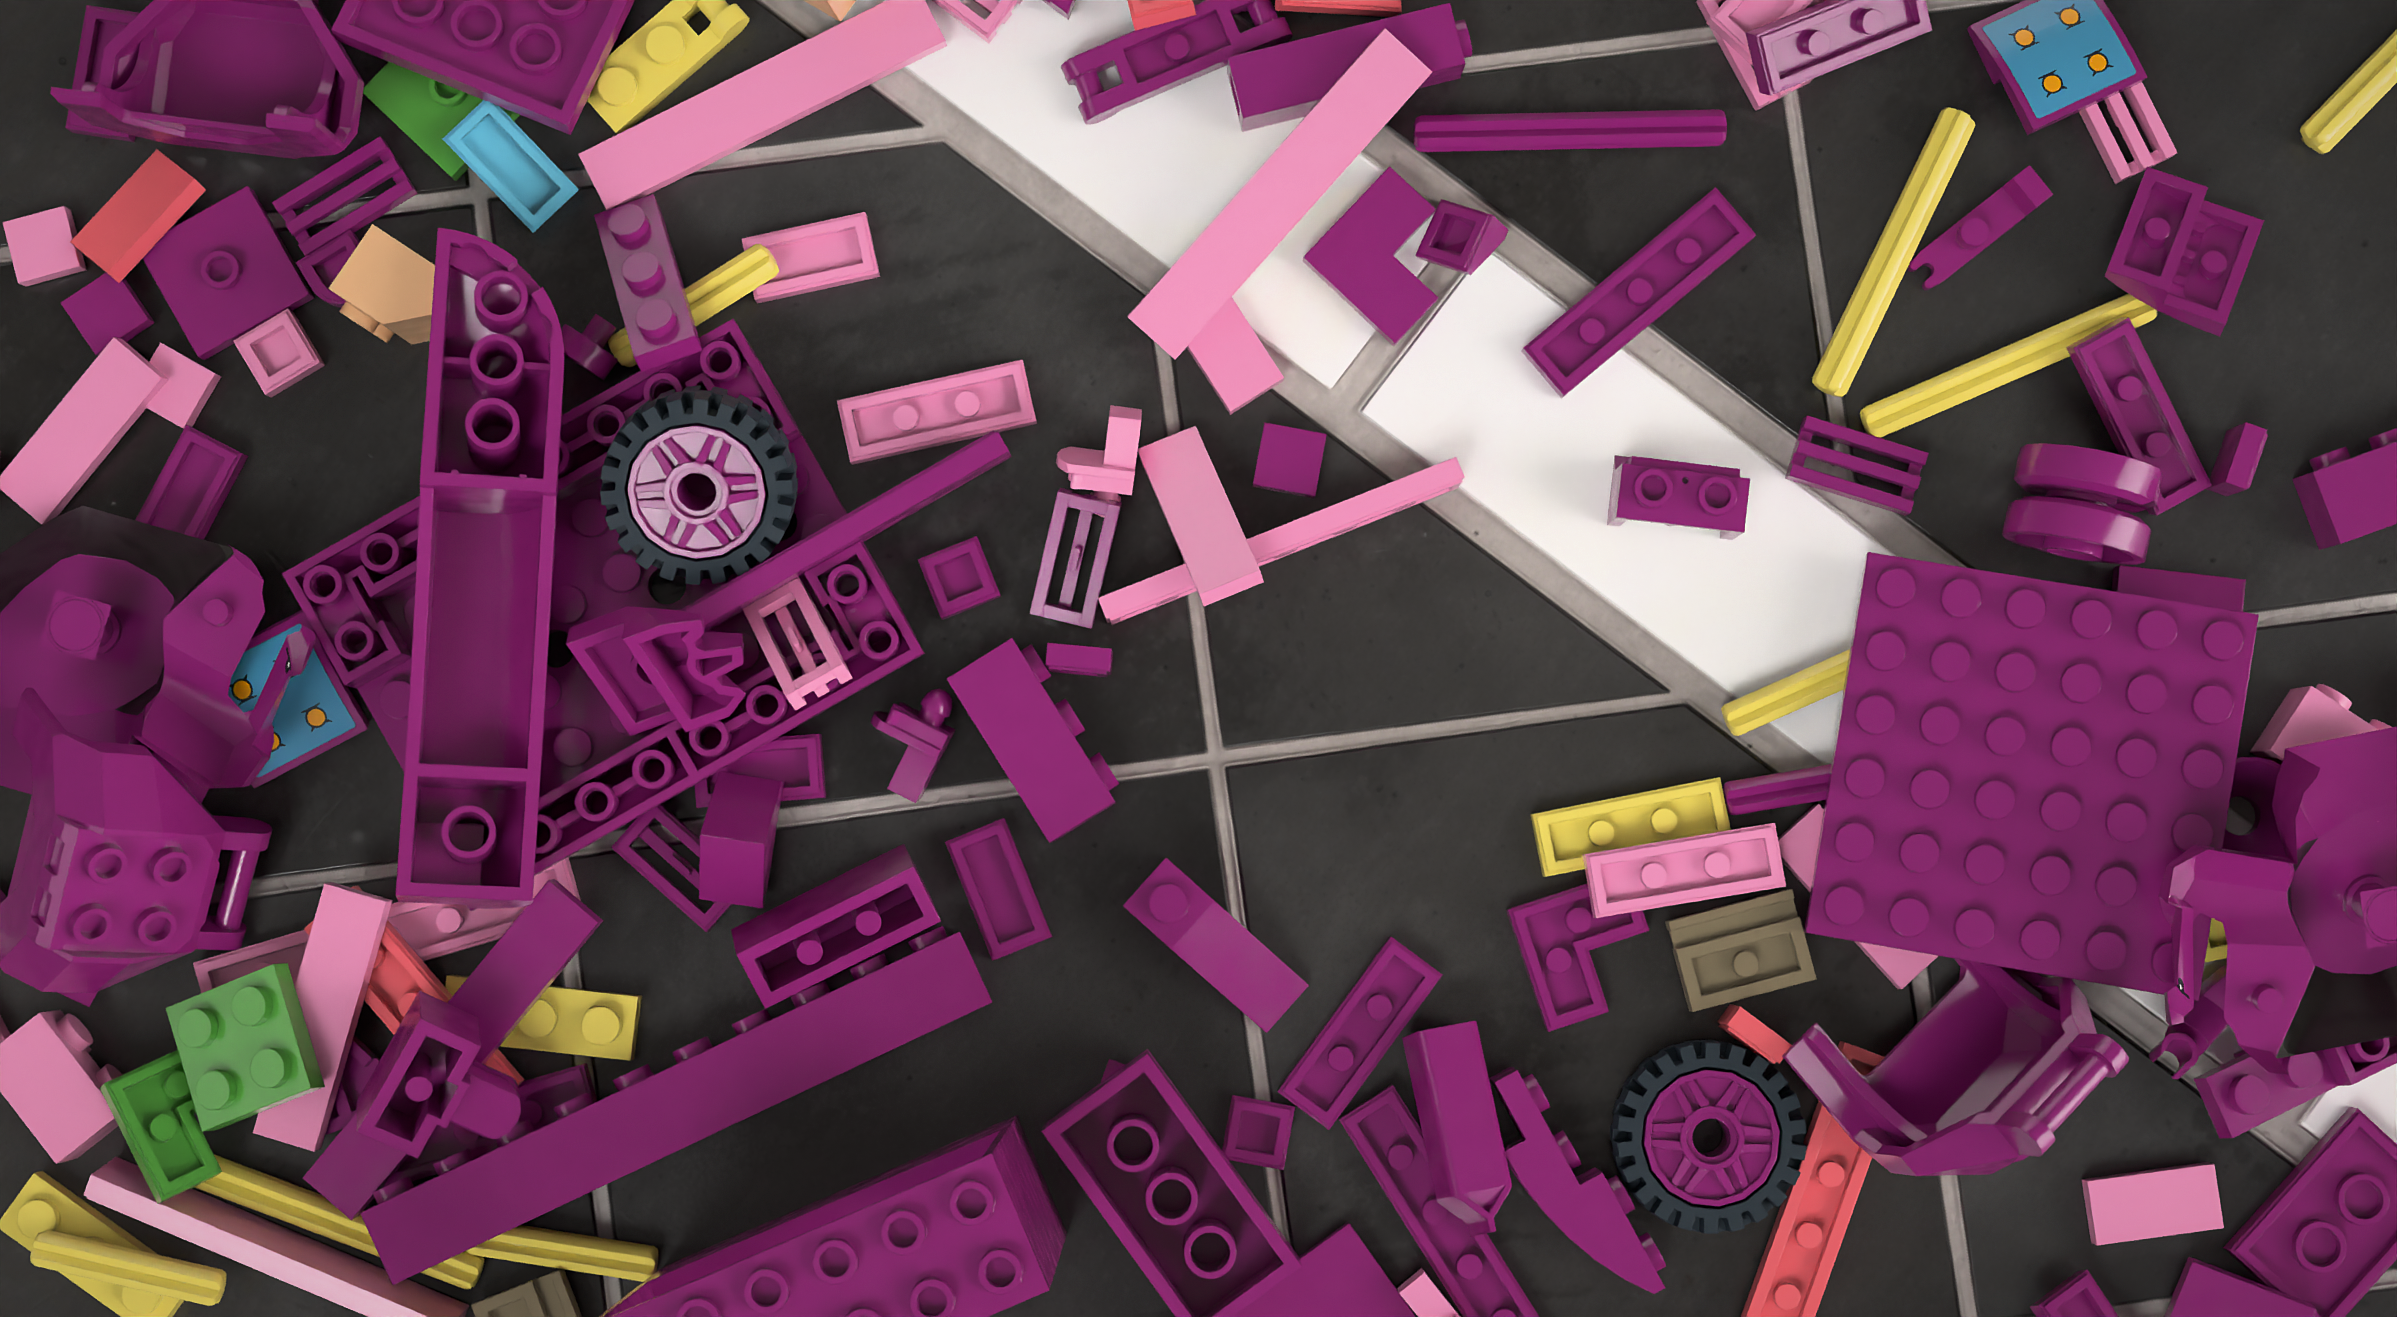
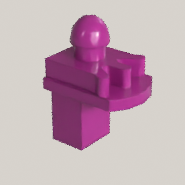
M934 689L928 692L920 702L922 705L920 711L903 702H900L899 705L893 703L889 713L874 711L870 723L876 729L908 745L887 789L914 803L922 798L956 730L943 723L945 717H949L951 714L952 699L942 689Z

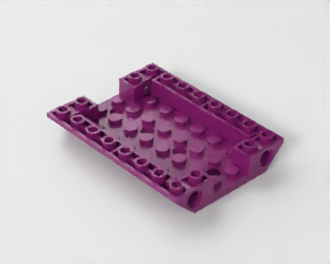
M734 319L699 337L703 351L643 372L639 371L562 415L549 635L558 631L568 633L570 627L627 606L681 610L738 577L735 573L730 575L725 582L712 584L711 579H703L700 585L686 584L685 593L680 600L673 604H661L655 599L652 592L653 580L661 570L653 565L647 570L636 562L638 555L632 549L628 552L623 550L617 542L618 532L616 529L610 531L606 522L607 508L606 505H601L600 490L603 479L600 478L608 449L625 421L648 400H655L661 393L675 389V392H680L687 386L700 385L701 390L711 391L713 387L728 389L727 395L738 398L741 394L752 400V407L759 412L765 409L774 418L773 425L775 428L784 431L789 440V451L794 453L797 464L796 478H798V491L794 513L797 517V527L793 535L786 540L780 541L764 561L847 514L776 387ZM692 473L684 477L685 486L695 496L708 497L717 493L713 481L704 474ZM420 496L282 573L344 686L358 689L403 771L405 768ZM859 541L804 572L805 576L800 578L819 611L852 679L841 684L836 677L826 683L830 690L819 698L814 691L803 696L807 704L796 711L786 698L744 611L707 632L742 634L744 643L743 665L725 675L746 693V696L729 717L685 732L676 719L630 736L574 655L570 662L562 667L553 668L547 664L534 876L925 654L898 601L864 542ZM757 562V563L753 566V568L756 567V566H758V565L761 564V563H760V562ZM797 601L787 604V607L818 667L827 662ZM773 612L764 617L794 679L801 677L805 673L775 613ZM469 908V909H470V911H474V910H476V909H478V908Z

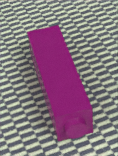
M1446 3L1230 56L1227 58V75L1241 131L1244 132L1305 117L1385 28L1432 71L1419 88L1460 79L1466 64L1464 58L1472 56V45L1464 19L1455 21L1451 5Z

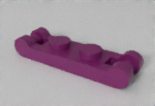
M1206 0L1194 5L1196 11L1194 16L1130 32L1070 58L1061 65V70L1068 85H1075L1082 100L1078 109L1085 124L1092 125L1112 117L1125 108L1227 65V58L1230 56L1287 42L1293 37L1286 18L1278 17L1271 0ZM1248 11L1255 27L1240 33L1233 15ZM1115 66L1122 84L1105 91L1098 74Z

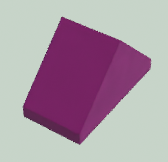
M724 772L718 773L700 833L699 899L764 908L784 781Z

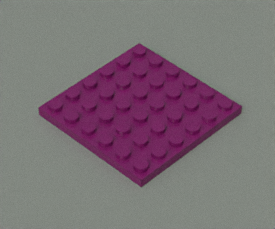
M1867 552L1859 591L1804 933L2164 995L2165 992L2174 987L2171 925L2167 922L2162 912L2158 895L2166 865L2194 845L2223 849L2259 615ZM2200 913L2193 921L2194 1000L2199 1001L2212 919L2203 913Z

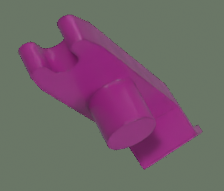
M2029 165L1921 250L1909 263L1908 271L1914 272L1921 266H1928L1931 270V276L1922 283V288L1929 290L1939 285L2050 198L2053 193Z

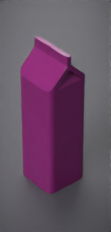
M1477 1021L1427 1029L1405 1036L1402 1040L1437 1202L1468 1224L1470 1237L1495 1232L1494 1217L1509 1194L1512 1182Z

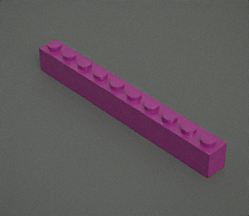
M938 927L908 942L913 954L892 964H889L885 953L849 969L854 981L832 992L826 981L791 996L796 1009L772 1019L767 1008L732 1024L736 1037L715 1047L712 1046L708 1036L672 1052L677 1064L653 1075L649 1064H646L613 1080L618 1092L598 1102H593L589 1092L553 1108L558 1119L557 1121L534 1131L530 1120L514 1126L509 1133L494 1139L498 1148L474 1159L470 1148H467L433 1164L438 1175L436 1178L414 1187L410 1176L373 1192L378 1205L360 1214L392 1285L992 1003L993 1001L961 932L948 937L944 927Z

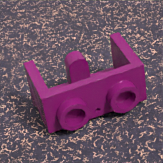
M1614 455L1607 525L1619 527L1627 520L1665 524L1667 526L1720 531L1719 539L1733 540L1745 532L1750 478L1740 477V469Z

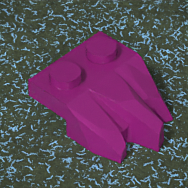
M627 606L569 628L566 645L630 736L676 719L685 732L729 717L746 696V693L725 675L743 665L744 643L742 634L704 632V620L701 614L680 610Z

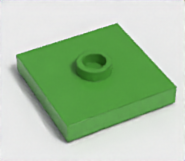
M388 62L364 87L363 94L447 174L457 181L469 166L450 148L443 138L483 100ZM500 107L513 121L520 116L517 113Z

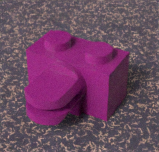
M419 990L357 1100V1132L417 1159L436 1125L447 1128L450 1122L482 1137L498 1139L509 1133L518 1122L521 1113L518 1083L513 1077L474 1060L481 1048L479 1017Z

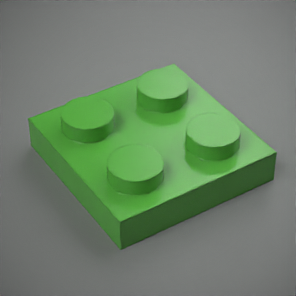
M288 963L269 965L166 1008L202 1132L221 1129L325 1087Z

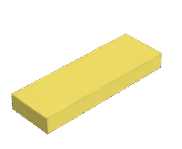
M1720 777L1530 814L1543 877L1585 869L1582 854L1731 830Z

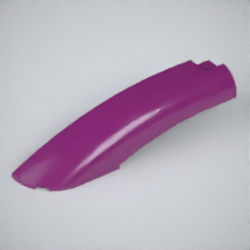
M438 228L420 470L414 622L396 897L398 902L466 905L467 908L481 909L516 908L533 903L561 438L564 344L560 323L550 298L544 288H540L530 274L518 264L514 256L485 239L469 233L445 228Z

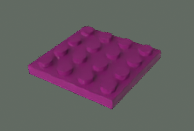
M346 0L331 31L337 41L571 135L635 0Z

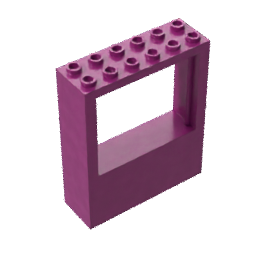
M1015 1115L665 1265L599 1317H989L1050 1290L1067 1231L1018 1115Z

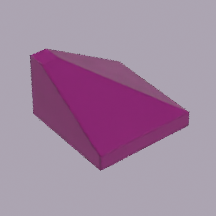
M1441 199L1415 256L1418 259L1471 276L1505 240L1509 230L1492 214Z

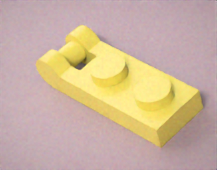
M672 0L608 56L587 102L616 134L633 127L740 34L749 23L750 18L737 4L729 5L725 0ZM701 10L711 23L698 36L687 24V21Z

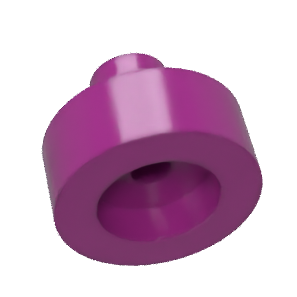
M597 314L593 316L582 334L564 324L561 328L564 355L604 381L618 359L604 350L603 347L617 328Z

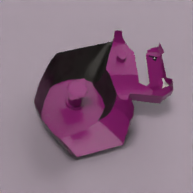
M86 506L78 507L55 517L0 554V786L32 795L31 760L12 735L20 697L26 688H34L68 733L93 742L144 744L204 789L249 786L271 758L274 743L273 720L291 676L301 675L306 668L316 642L315 633L302 625L299 631L287 635L254 710L243 713L228 696L230 681L265 613L262 596L264 580L251 559L232 546H223Z
M2397 727L2285 748L2284 760L2276 778L2272 808L2286 857L2194 845L2166 865L2158 897L2162 912L2167 922L2171 925L2174 987L2164 993L2166 1022L2170 1026L2183 1023L2184 1016L2194 1008L2193 921L2200 913H2203L2223 923L2227 939L2224 1019L2234 1031L2238 1045L2267 1072L2289 1074L2280 1064L2278 1058L2397 1036Z

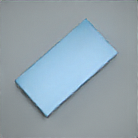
M483 100L443 138L450 148L533 233L579 190L500 106Z

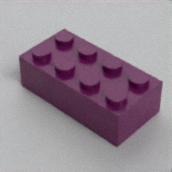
M1148 1048L1043 1125L1041 1132L1175 1317H1235L1302 1267L1297 1253Z

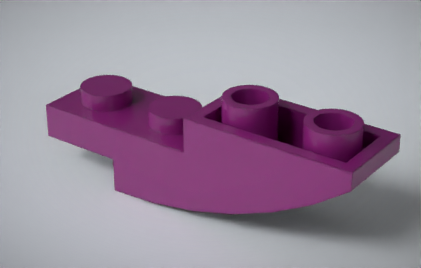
M2397 1036L2278 1058L2280 1064L2289 1074L2267 1072L2242 1049L2233 1054L2235 1059L2193 1080L2219 1138H2234L2337 1086L2354 1085L2396 1064Z
M1511 1066L1490 1077L1489 1080L1519 1133L1518 1136L1503 1143L1508 1166L1536 1205L1569 1239L1594 1260L1624 1280L1653 1294L1665 1289L1657 1271L1666 1267L1665 1261L1648 1232L1639 1237L1636 1235L1626 1216L1627 1213L1635 1210V1207L1618 1176L1615 1175L1606 1179L1603 1172L1594 1167L1575 1177L1572 1169L1582 1165L1563 1130L1555 1135L1551 1133L1541 1112L1550 1108V1104L1532 1073L1522 1078L1518 1070Z

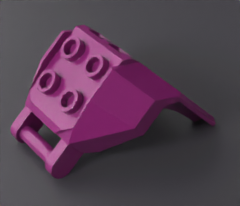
M153 0L104 46L99 83L86 81L81 90L51 87L50 94L60 104L93 126L166 144L298 159L336 155L345 150L358 134L364 82L341 42L337 41L333 36L332 27L318 5L319 0Z
M26 688L20 697L12 735L31 760L32 796L8 896L6 897L0 889V968L3 972L42 992L95 993L194 952L195 949H240L247 929L246 925L242 923V918L260 851L268 848L272 827L261 820L253 818L211 815L145 745L93 742L68 733L34 688ZM233 850L216 916H208L207 913L220 867L218 861L220 851Z
M1954 959L1960 966L1959 981L1869 1074H1860L1818 1023H1814L1782 1057L1853 1142L1890 1173L1911 1176L1993 1174L2029 1156H2042L2055 1142L2053 1132L2105 1077H2115L2129 1062L2128 1055L2116 1041L2104 1034H2097L2086 996L2072 979L2042 977L2035 972Z

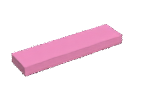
M334 882L324 883L295 989L325 1087L258 1113L253 1130L254 1134L313 1152L322 1148L393 900Z

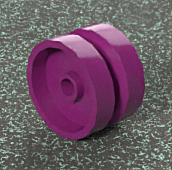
M2047 443L2026 444L2020 447L2014 480L2026 492L2035 496H2025L2008 503L2002 535L2006 540L2018 545L2070 559L2119 565H2138L2144 563L2151 529L2144 521L2130 513H2137L2157 506L2163 473L2159 468L2149 463L2097 449Z

